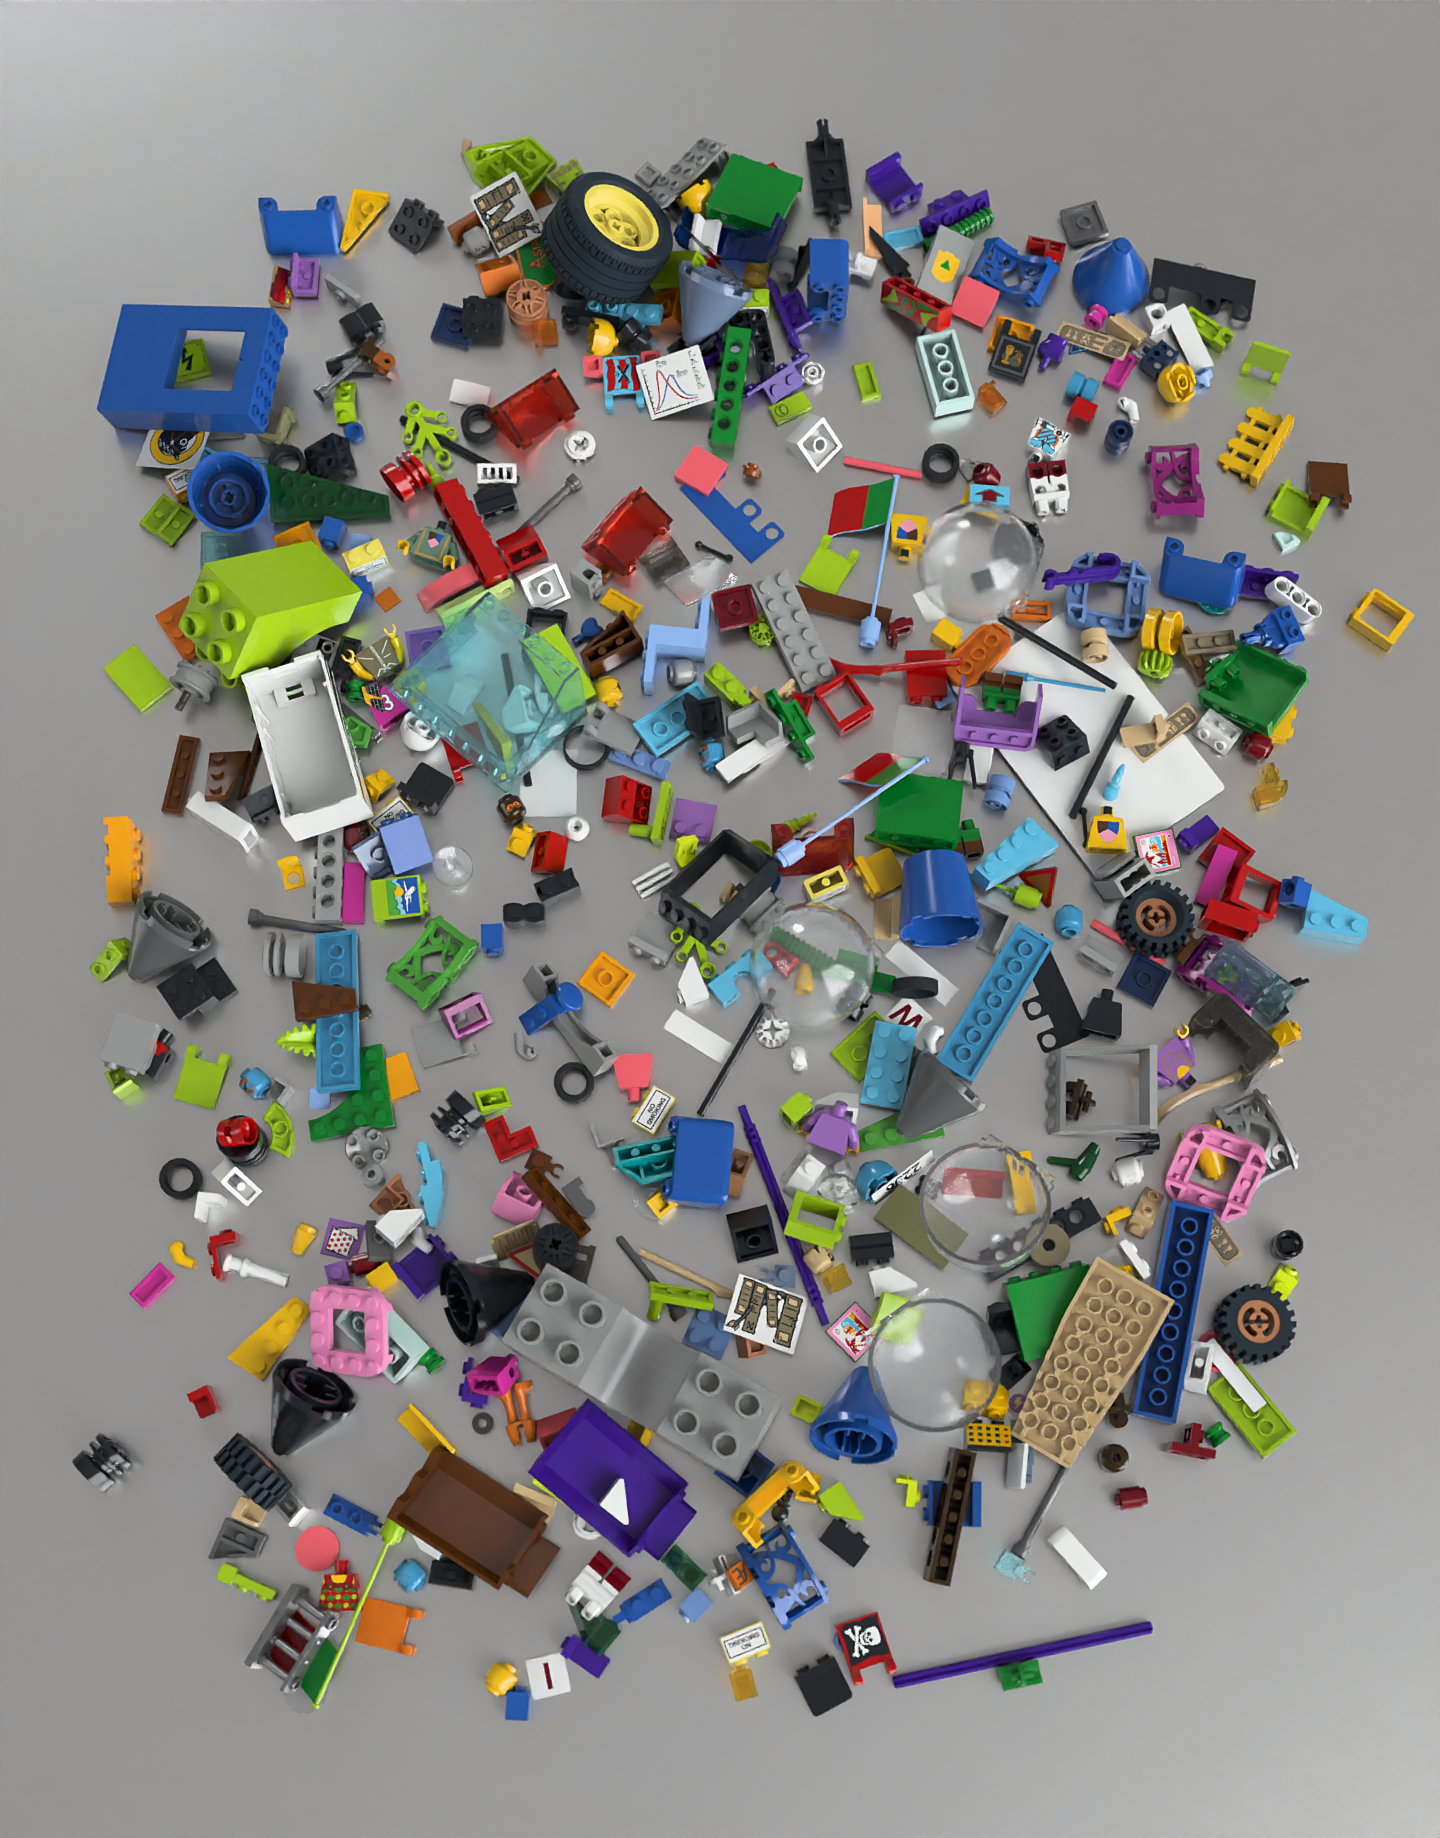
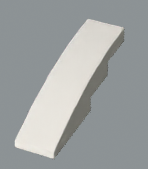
M782 729L783 741L765 748L755 739L715 765V768L724 780L729 783L740 774L748 772L757 764L761 765L791 742L788 741L786 733Z

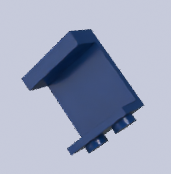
M927 1480V1485H923V1498H927V1507H923V1521H927L926 1525L934 1526L943 1481ZM971 1482L962 1527H981L982 1482Z

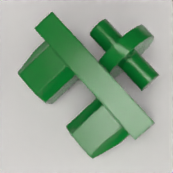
M1231 653L1223 660L1218 657L1215 661L1211 658L1205 661L1207 668L1204 672L1207 675L1204 679L1207 689L1213 687L1221 692L1227 685V681L1223 678L1226 674L1232 679H1235L1240 674V668L1235 663V657Z
M1037 1659L998 1668L1003 1691L1043 1683Z

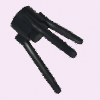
M357 347L338 356L325 359L329 375H337L344 368V360L361 354L360 348ZM351 372L347 376L373 377L375 373Z
M964 741L954 742L947 779H952L956 762L966 761V758L969 757L973 789H977L973 759L974 750L970 749L969 743Z
M1151 1132L1127 1133L1139 1135L1140 1138L1117 1137L1115 1139L1117 1142H1140L1141 1149L1144 1148L1145 1150L1116 1158L1115 1161L1131 1156L1139 1157L1153 1154V1150H1159L1160 1148L1159 1134Z

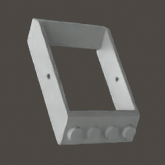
M1157 1045L1063 1047L1049 1052L1047 1058L1049 1066V1076L1047 1078V1085L1049 1087V1096L1047 1098V1106L1049 1108V1117L1047 1118L1048 1135L1148 1133L1158 1130ZM1139 1053V1125L1066 1127V1056Z

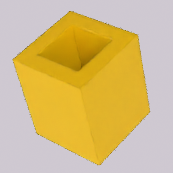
M943 617L932 631L930 640L950 653L953 648L957 649L961 644L963 630Z
M385 1262L365 1276L368 1280L365 1283L366 1286L371 1288L377 1287L381 1289L380 1293L382 1294L401 1281L388 1262Z

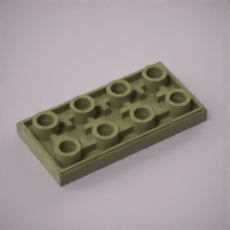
M900 1183L874 1217V1219L942 1270L968 1236L967 1233Z

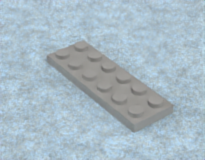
M785 569L751 583L750 587L800 693L802 694L822 683L832 681L831 679L836 675V672L788 570Z

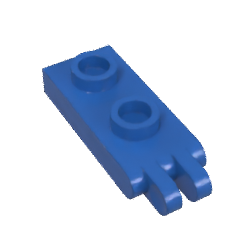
M334 1493L323 1512L326 1516L367 1537L369 1534L378 1537L379 1532L372 1528L375 1525L382 1529L384 1525L376 1521L377 1515Z

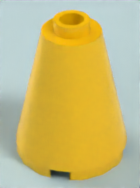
M1216 1119L1217 1124L1213 1125L1211 1121L1201 1123L1222 1129L1220 1119ZM1184 1131L1180 1132V1136L1182 1138L1184 1135ZM1207 1148L1201 1151L1197 1163L1205 1176L1212 1178L1213 1181L1225 1177L1224 1173L1227 1172L1226 1156Z

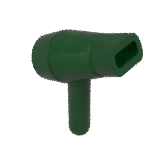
M1091 1142L1077 1159L1049 1156L1047 1163L1071 1167L1069 1175L1074 1180L1083 1182L1090 1174L1101 1148L1098 1144Z

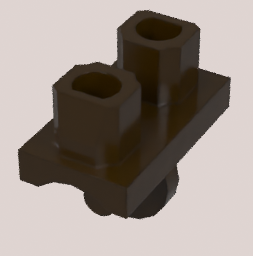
M1078 1079L1077 1082H1066V1094L1073 1095L1071 1102L1066 1101V1115H1069L1075 1121L1079 1120L1081 1111L1087 1113L1089 1107L1096 1106V1101L1091 1099L1093 1092L1087 1091L1088 1085L1084 1083L1083 1079Z
M1123 1392L1119 1393L1106 1412L1109 1414L1110 1424L1115 1428L1125 1427L1128 1423V1415L1125 1411H1132L1131 1404H1125Z

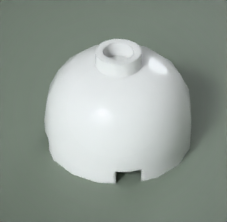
M411 711L402 720L399 730L400 737L410 749L426 751L438 742L442 730L438 729V722L430 715L419 711L417 714H411L413 712Z

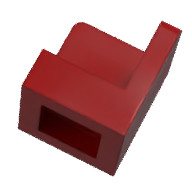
M1077 396L1066 421L1074 424L1076 418H1080L1086 422H1091L1099 405Z
M205 1385L187 1394L190 1403H194L201 1419L221 1410L213 1389L209 1385Z

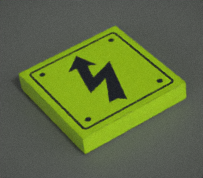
M202 338L184 343L175 384L211 375Z

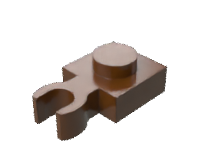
M533 1148L524 1166L525 1169L530 1170L536 1165L544 1175L547 1171L556 1179H559L560 1176L554 1174V1170L556 1168L564 1170L561 1164L551 1163L552 1156Z

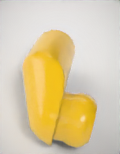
M178 1240L174 1241L169 1246V1253L176 1264L192 1269L196 1259L184 1255L182 1251L183 1243Z

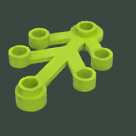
M418 401L409 402L405 407L408 421L405 431L401 435L403 442L411 444L414 441L412 432L417 421L420 428L415 447L411 450V453L414 455L416 451H421L420 455L415 457L419 460L422 459L424 456L422 449L425 438H427L436 453L435 460L437 464L442 467L448 466L452 461V457L449 451L442 449L433 433L444 435L447 439L454 440L457 437L456 429L454 427H443L426 423L423 417L436 419L439 424L446 423L448 417L444 411L437 412L424 409L423 405ZM413 409H418L416 414H412ZM440 415L445 416L442 420H439L438 417ZM454 431V434L449 436L448 432ZM406 435H411L409 440H405ZM447 457V461L441 462V458Z
M689 902L701 911L699 905L693 902ZM677 927L671 933L670 941L674 944L680 943L683 939L684 930ZM673 934H678L680 939L675 940ZM689 936L682 949L676 953L675 960L680 964L685 963L688 959V953L695 943L701 964L699 972L702 979L710 980L716 974V967L713 963L709 962L705 946L692 936ZM717 939L710 945L719 955L724 954L728 949L724 941H718ZM718 945H723L724 951H720ZM678 954H683L685 959H679ZM708 969L710 975H705L703 970Z

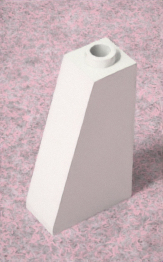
M197 791L195 795H191L185 807L192 815L248 853L260 838L253 825L215 801L206 802L204 794Z

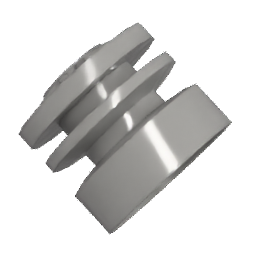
M268 932L262 950L265 976H271L273 972L275 976H280L284 968L287 977L302 978L307 959L306 936L304 934H290L287 942H285L283 933H278L276 937L275 932Z

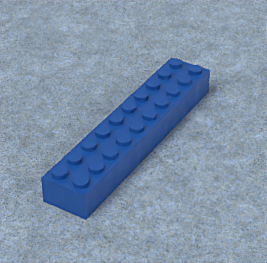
M1173 1200L1167 1205L1152 1288L1175 1300L1137 1367L1130 1403L1132 1411H1129L1128 1415L1170 1425L1176 1424L1215 1210Z

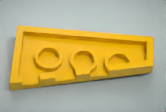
M294 1296L227 1358L264 1382L309 1316L310 1306Z

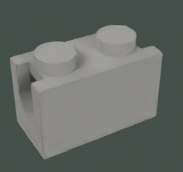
M581 557L570 571L571 585L573 589L591 601L594 596L597 597L603 590L601 570Z

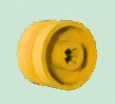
M1150 608L1148 610L1142 628L1141 641L1144 651L1160 650L1164 654L1174 655L1179 648L1178 637L1183 632L1181 612L1168 610L1164 613L1163 609Z

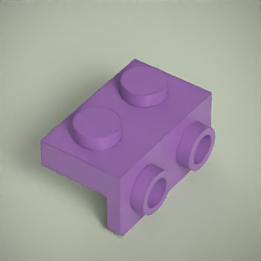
M293 253V259H290L292 277L288 278L289 289H292L294 296L317 297L319 258H299L298 253Z

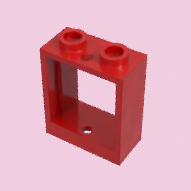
M848 671L843 674L841 672L836 674L831 679L832 681L827 684L822 683L818 685L813 695V699L839 736H842L874 715L873 706ZM846 685L861 706V709L839 722L823 698Z
M1244 863L1232 867L1221 902L1259 913L1257 920L1261 924L1270 922L1277 914L1276 907L1282 882ZM1246 877L1270 888L1263 911L1239 899Z
M1210 898L1201 911L1197 928L1245 943L1258 930L1260 921L1257 918L1259 913Z

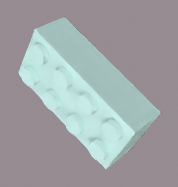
M955 329L917 337L915 350L934 417L972 409L974 394Z
M392 1309V1311L388 1312V1353H393V1360L382 1372L395 1384L410 1373L430 1347ZM344 1310L335 1321V1324L365 1352L364 1312Z

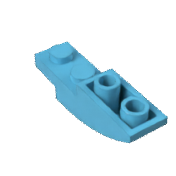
M588 299L585 310L618 316L620 326L633 316L639 321L640 328H643L645 325L660 326L664 307L662 304L636 303L610 305Z
M424 1141L417 1143L419 1149L415 1150L418 1162L423 1164L424 1170H421L423 1182H427V1184L419 1186L421 1192L417 1193L420 1205L425 1207V1225H429L432 1230H435L440 1221L444 1204V1173L441 1161L439 1159L432 1161L429 1146Z

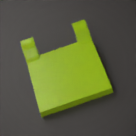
M1253 340L1240 373L1248 375L1251 366L1272 372L1273 375L1270 383L1277 385L1291 352Z
M825 533L800 576L799 581L815 590L836 595L851 568L858 560L860 552L852 548L847 558L842 557L828 549L832 542V536Z
M188 1043L185 1061L173 1099L214 1110L223 1078L232 1056L220 1052L218 1064L197 1059L200 1047Z

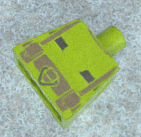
M575 157L546 175L548 188L559 198L572 180L585 174L578 159Z

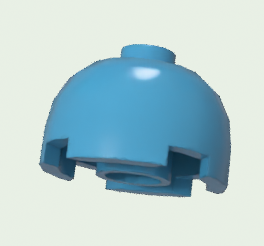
M874 1160L865 1162L860 1166L856 1177L857 1190L866 1201L868 1199L870 1202H874L871 1195L899 1174L885 1161Z

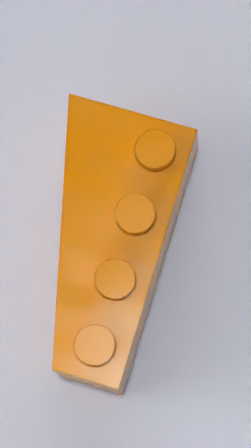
M129 816L103 817L104 825L108 826V835H104V841L109 851V854L105 856V864L107 870L110 871V874L106 875L107 903L112 908L136 907V901L140 897L137 880H140L141 875L140 869L137 867L138 861L141 859V852L138 848V841L141 840V831Z

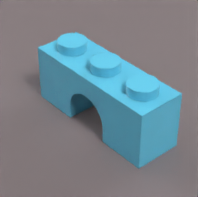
M757 947L753 950L751 948L746 950L738 962H731L725 967V972L721 975L716 974L709 980L708 990L723 1008L740 996V991L734 984V980L738 976L748 975L757 983L772 971V965Z

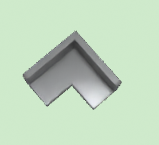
M761 700L726 715L727 734L737 745L754 737L765 748L783 741L782 722Z
M976 897L984 930L976 948L995 957L1015 914Z

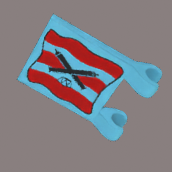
M641 355L602 357L606 409H613V395L636 394L637 407H644V393L636 370V366L641 364Z

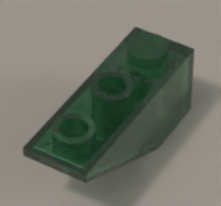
M579 1601L574 1606L567 1602L583 1643L600 1658L621 1633L618 1625L613 1620H608L602 1615V1612L598 1617L595 1616L587 1620L581 1614L585 1606Z

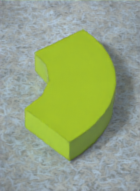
M273 1101L262 1118L272 1131V1141L269 1148L289 1158L294 1146V1127L287 1112L278 1103Z

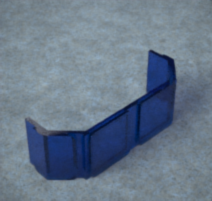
M686 205L680 218L683 221L681 223L691 232L694 214L689 206ZM776 213L769 231L721 227L716 254L722 260L767 263L768 259L775 255L788 224L781 217L780 213ZM677 225L673 233L677 244L686 250H690L688 247L690 237Z

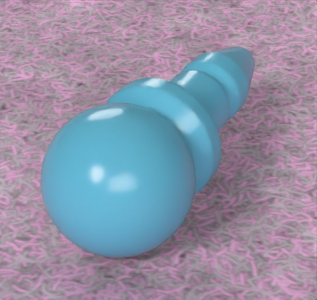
M1124 764L1118 767L1112 782L1108 781V785L1102 790V797L1106 801H1114L1118 797V789L1121 788L1118 784L1122 778L1121 776L1124 774Z

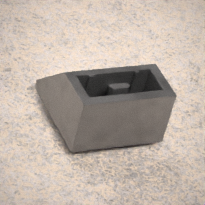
M316 634L291 653L288 664L294 662L293 658L320 650L331 668L339 642Z

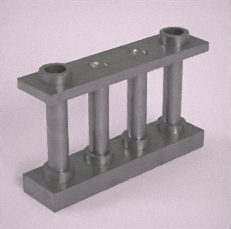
M294 1583L290 1585L244 1661L250 1668L261 1669L264 1666L282 1679L284 1683L279 1690L285 1693H294L300 1687L303 1676L330 1631L336 1627L338 1618L341 1615L340 1612L330 1609L324 1613L305 1599L308 1589ZM299 1606L320 1621L314 1633L293 1619V1615ZM287 1626L308 1641L302 1653L281 1639V1635ZM275 1646L296 1661L290 1673L269 1659V1655Z

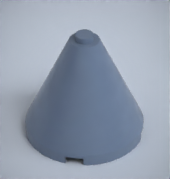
M682 260L678 268L682 338L686 346L693 347L699 345L700 347L751 300L754 290L750 286L747 287V290L741 288L742 281L703 264L692 267V261Z

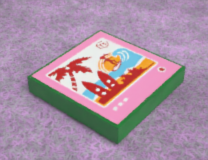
M1173 828L1132 837L1136 857H1146L1155 873L1182 868Z
M856 1301L825 1331L854 1363L880 1339V1337L868 1334L871 1317Z

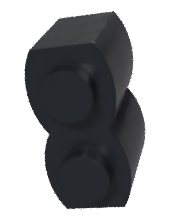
M372 302L361 306L355 312L349 313L339 320L341 329L352 345L362 344L368 336L381 333L385 327L384 320Z
M537 902L525 905L507 903L503 905L504 924L506 927L513 929L524 926L542 928L546 926L545 905Z

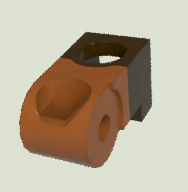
M370 336L361 348V354L357 355V357L381 374L390 373L395 365L394 356L390 353H384L375 346L377 340Z

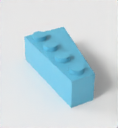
M1028 817L974 869L970 878L984 891H987L1007 880L1008 877L1020 873L1023 869L1038 863L1045 857L1051 856L1056 851L1059 843L1034 820Z

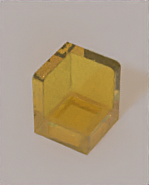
M844 1263L820 1275L829 1295L852 1284L845 1270L846 1266Z

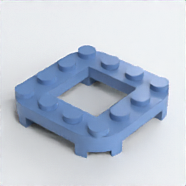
M1086 552L1085 555H1081L1073 561L1070 569L1076 568L1081 570L1083 568L1109 565L1097 564V557L1093 556L1094 552ZM1132 560L1131 563L1121 562L1119 575L1109 580L1111 582L1127 584L1123 616L1087 609L1086 600L1089 583H1075L1072 586H1067L1064 605L1067 625L1079 630L1097 627L1104 628L1107 631V635L1120 638L1134 637L1141 629L1145 619L1150 574H1147L1144 568L1139 565L1140 562Z

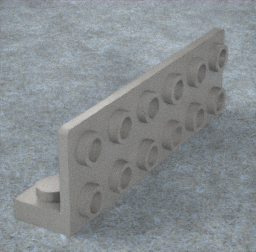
M704 137L699 139L646 192L654 198L661 208L668 207L712 163L717 173L722 174L731 157L727 145Z

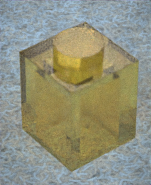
M745 1665L732 1668L733 1673H730L729 1676L736 1702L758 1696L751 1668L746 1669Z

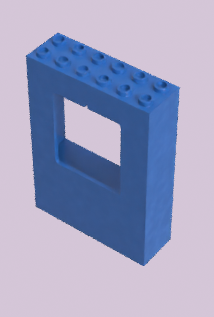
M122 304L97 410L114 428L264 434L265 427L268 425V414L272 407V396L276 389V378L280 372L281 356L284 354L285 338L288 336V328L273 308ZM187 330L245 332L239 360L242 362L237 364L233 386L230 391L174 389Z

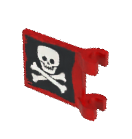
M878 1612L835 1626L853 1685L858 1686L864 1683L860 1673L861 1669L884 1662L887 1674L898 1672Z

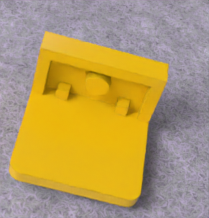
M884 848L865 859L862 855L854 858L853 871L857 877L861 878L863 889L867 895L871 896L872 900L902 886L903 869L891 848Z

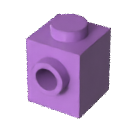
M346 1260L324 1266L328 1284L337 1283V1285L348 1286L354 1283Z

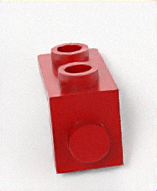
M232 1229L219 1231V1235L210 1236V1243H207L208 1253L210 1256L212 1255L214 1263L211 1264L212 1276H216V1279L219 1281L224 1280L219 1247L240 1242L239 1234L235 1231L232 1232Z

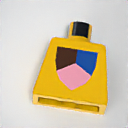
M892 513L890 523L891 550L899 551V560L909 561L911 553H919L928 517Z
M1103 806L1101 807V816L1093 817L1085 853L1119 855L1126 852L1127 842L1123 818L1113 817V807Z

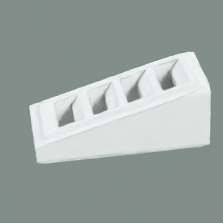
M477 463V484L517 483L516 463ZM507 467H511V479H507ZM483 468H487V479H483ZM491 468H495V479H491ZM499 468H503V479H499Z

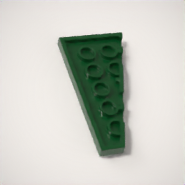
M266 464L267 479L270 487L271 524L323 521L325 516L336 519L390 516L388 495Z

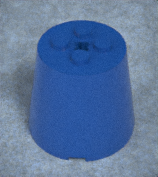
M220 451L208 455L195 466L188 481L187 495L192 511L204 525L223 533H237L251 528L263 517L270 500V487L264 471L254 460L238 452ZM227 494H230V497L234 496L232 503L224 501Z
M942 849L928 850L914 854L904 861L899 920V936L903 941L910 940L911 945L920 947H946L957 945L959 940L964 938L971 940L982 932L983 923L967 863L961 853Z

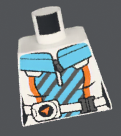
M1038 417L1025 450L1027 454L1031 455L1027 461L1028 464L1041 461L1047 464L1048 461H1053L1068 444L1071 434Z

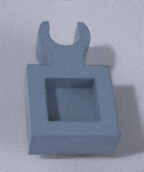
M775 1264L774 1271L764 1267L759 1269V1271H765L768 1275L765 1279L759 1278V1281L768 1282L769 1280H774L775 1287L795 1288L796 1266Z

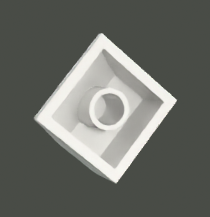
M812 414L784 440L793 455L815 473L843 447L824 417Z

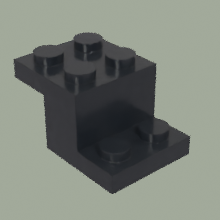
M215 957L199 968H196L191 963L156 986L180 1022L197 1010L205 1015L238 992Z

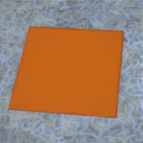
M545 187L533 192L529 196L535 210L553 203Z
M390 586L374 597L385 612L401 601Z

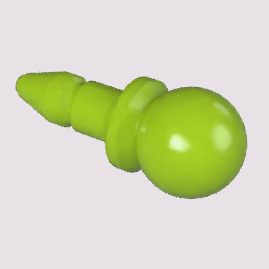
M426 460L425 469L432 482L430 483L431 489L434 491L435 485L445 482V480L441 478L440 473H436L433 465Z
M808 813L798 820L794 817L792 821L787 820L781 825L782 833L785 836H793L797 830H801V826L812 821L817 816V813Z

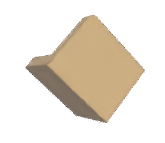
M240 1496L231 1517L251 1526L260 1527L266 1510L253 1502L252 1499Z

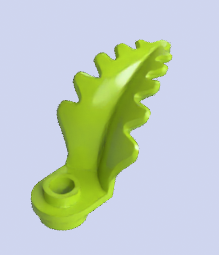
M315 1023L311 1025V1029L306 1024H302L301 1032L294 1026L292 1028L293 1033L290 1030H286L285 1036L280 1034V1038L275 1041V1044L280 1046L281 1049L286 1047L287 1051H291L294 1048V1053L296 1054L302 1049L304 1056H308L312 1052L316 1059Z

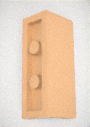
M863 198L861 208L863 253L866 257L883 260L882 254L871 239L869 226L872 227L882 237L881 205H867V198Z

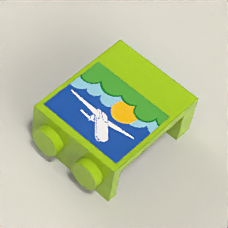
M420 875L370 881L373 915L376 925H385V920L413 916H420L422 920L426 919L425 913H429L428 901H424L423 893H427L426 881H422Z

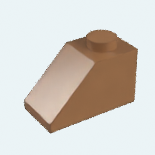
M734 1148L732 1153L728 1195L739 1198L754 1155Z

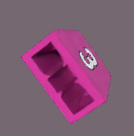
M378 682L385 712H380L371 705L369 706L380 731L384 732L403 720L407 713L413 711V708L392 684L382 688Z

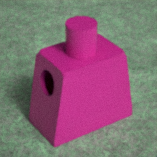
M508 1354L506 1357L491 1356L466 1374V1378L472 1393L504 1396L519 1378L516 1367L518 1359L513 1354Z

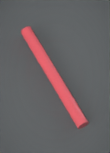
M845 456L844 464L917 479H921L922 471L848 456Z
M1096 919L1092 921L1091 927L1125 946L1127 939L1121 940L1119 937L1120 933ZM1131 946L1129 949L1134 951L1136 948ZM1154 954L1149 958L1162 966L1166 962L1162 957L1155 958Z

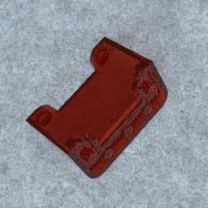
M554 368L484 414L517 449L521 447L525 450L533 445L532 440L552 426L562 420L568 422L576 417L574 413L580 408Z
M639 486L625 495L584 541L581 548L588 555L622 577L625 575L629 577L636 570V559L658 535L664 536L670 530L669 525L673 519Z
M844 818L835 824L834 835L819 836L806 844L804 857L789 867L782 868L778 866L777 872L781 873L782 877L820 874L838 865H841L844 872L852 869L854 864V818ZM771 824V856L774 858L776 850L790 840L795 839L796 841L800 840L803 842L809 837L793 838L792 830L788 825Z

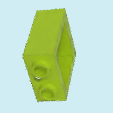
M797 1190L783 1234L833 1250L835 1242H840L843 1230L839 1228L840 1226L844 1227L847 1215L844 1214L846 1205ZM800 1209L835 1219L833 1231L798 1220Z

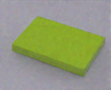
M135 644L103 668L141 713L173 688Z
M875 1010L830 1052V1055L858 1083L865 1078L875 1021L886 1022Z

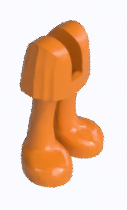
M532 1380L513 1384L520 1420H518L515 1412L511 1388L504 1396L494 1395L501 1399L505 1407L508 1425L505 1428L513 1446L522 1445L521 1432L519 1431V1428L524 1427L527 1442L536 1441V1420L531 1419L527 1404V1393L533 1387Z

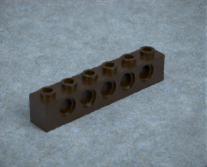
M953 1447L949 1449L923 1580L950 1587L977 1455L975 1452Z

